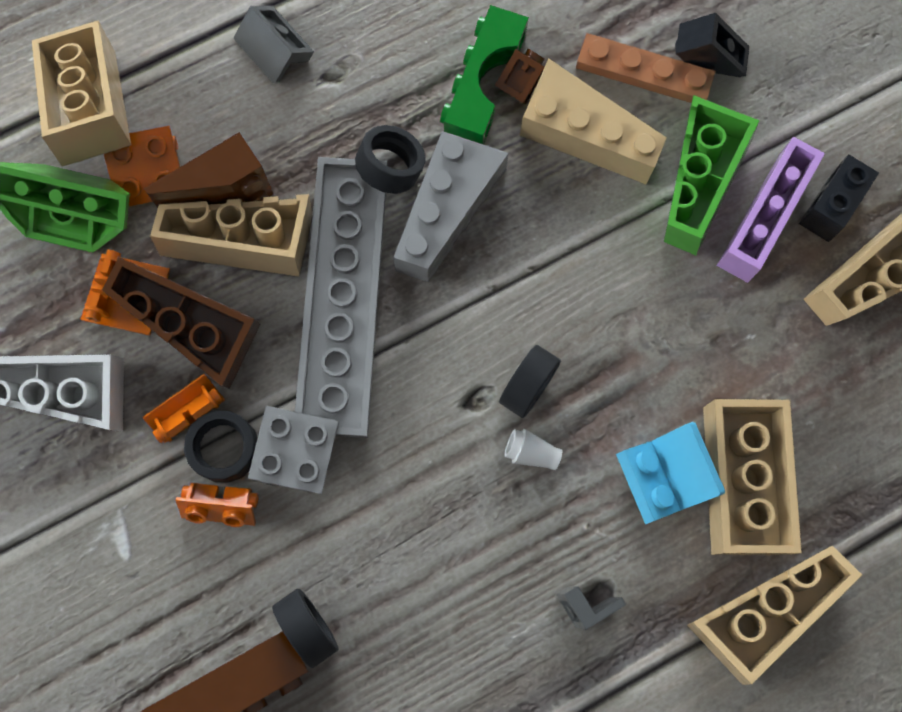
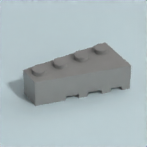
M441 132L393 257L395 271L429 282L452 249L458 236L470 223L474 213L489 196L497 180H500L505 173L509 153L447 132Z

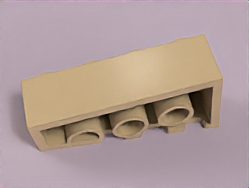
M902 213L803 298L826 326L845 320L902 292Z
M830 546L687 626L742 685L753 684L862 574L837 549Z

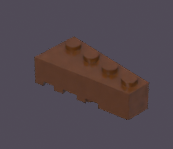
M118 257L102 289L103 292L152 329L164 341L177 349L220 386L230 389L261 325L258 321L120 257Z
M282 631L140 712H257L268 705L265 697L276 690H279L281 696H284L303 685L300 676L306 674L308 670Z

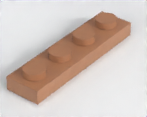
M586 33L576 64V69L692 103L693 95L705 100L708 99L716 72Z

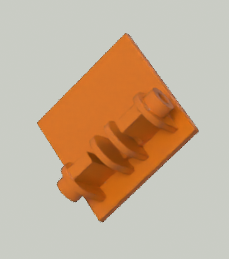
M170 126L129 133L130 146L104 154L110 179L130 193L129 206L153 202L144 188L180 167L176 152L178 150V143L176 137L172 136Z
M107 250L106 254H101L80 320L150 336L152 329L102 291L118 257L121 258V253ZM125 259L168 279L170 268Z

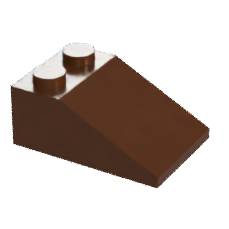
M240 132L144 188L157 208L159 204L207 201L208 205L224 204L229 199H241L242 202L263 201V197H270L274 194L262 165Z

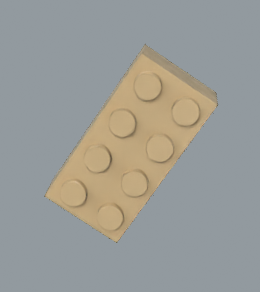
M94 21L32 40L41 134L61 166L63 167L130 146L131 140L116 53L100 22Z
M714 399L703 407L705 446L724 486L725 494L708 500L711 555L801 554L790 400Z

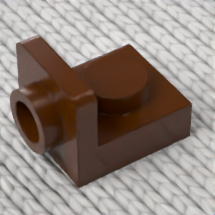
M516 49L495 86L526 104L545 66L542 64L545 59L530 49H527L525 54Z

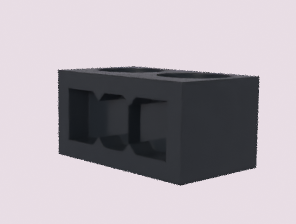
M848 154L833 170L799 224L825 241H831L845 228L879 172Z

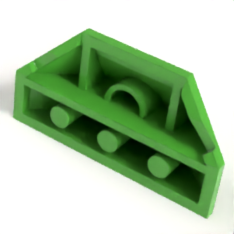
M0 162V210L25 237L93 253L127 229L130 193L111 179L46 164Z

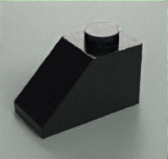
M712 13L679 25L678 39L675 43V54L686 63L716 71V74L744 77L747 72L750 46L717 13Z

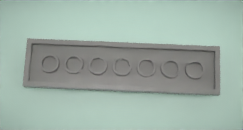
M318 157L295 412L339 421L336 431L337 437L368 438L386 193L371 187L361 178L356 169L355 159ZM379 160L383 165L388 167L387 161Z

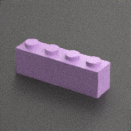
M792 137L776 159L716 266L747 283L761 270L825 153Z

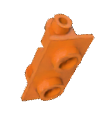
M203 374L143 416V419L153 429V435L161 444L163 442H171L173 437L189 427L202 415L214 408H219V404L224 402L225 399L208 377Z
M192 482L190 486H183L181 497H176L175 501L181 518H185L190 522H223L230 527L255 526L256 524L253 508H257L259 494L252 493L250 488L226 486L223 498H217L219 492L218 485Z

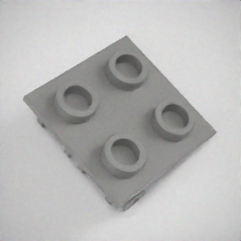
M266 406L248 479L260 481L267 485H279L322 494L339 421Z

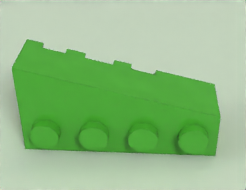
M693 95L664 237L665 243L697 255L746 155L760 120Z

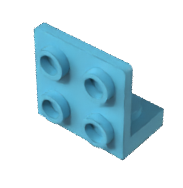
M695 422L685 424L650 442L616 454L645 524L725 494L724 486Z

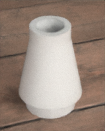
M514 429L506 445L505 457L512 459L513 464L556 470L561 461L562 449L552 446L526 429L522 431Z

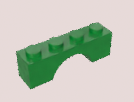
M490 5L486 17L480 16L474 33L477 40L474 46L469 45L464 56L463 65H466L463 75H456L451 93L455 94L452 103H446L441 113L440 123L444 124V132L483 145L485 144L493 123L495 105L483 94L479 83L488 71L497 66L507 64L516 49L518 51L521 50L527 33L529 17Z

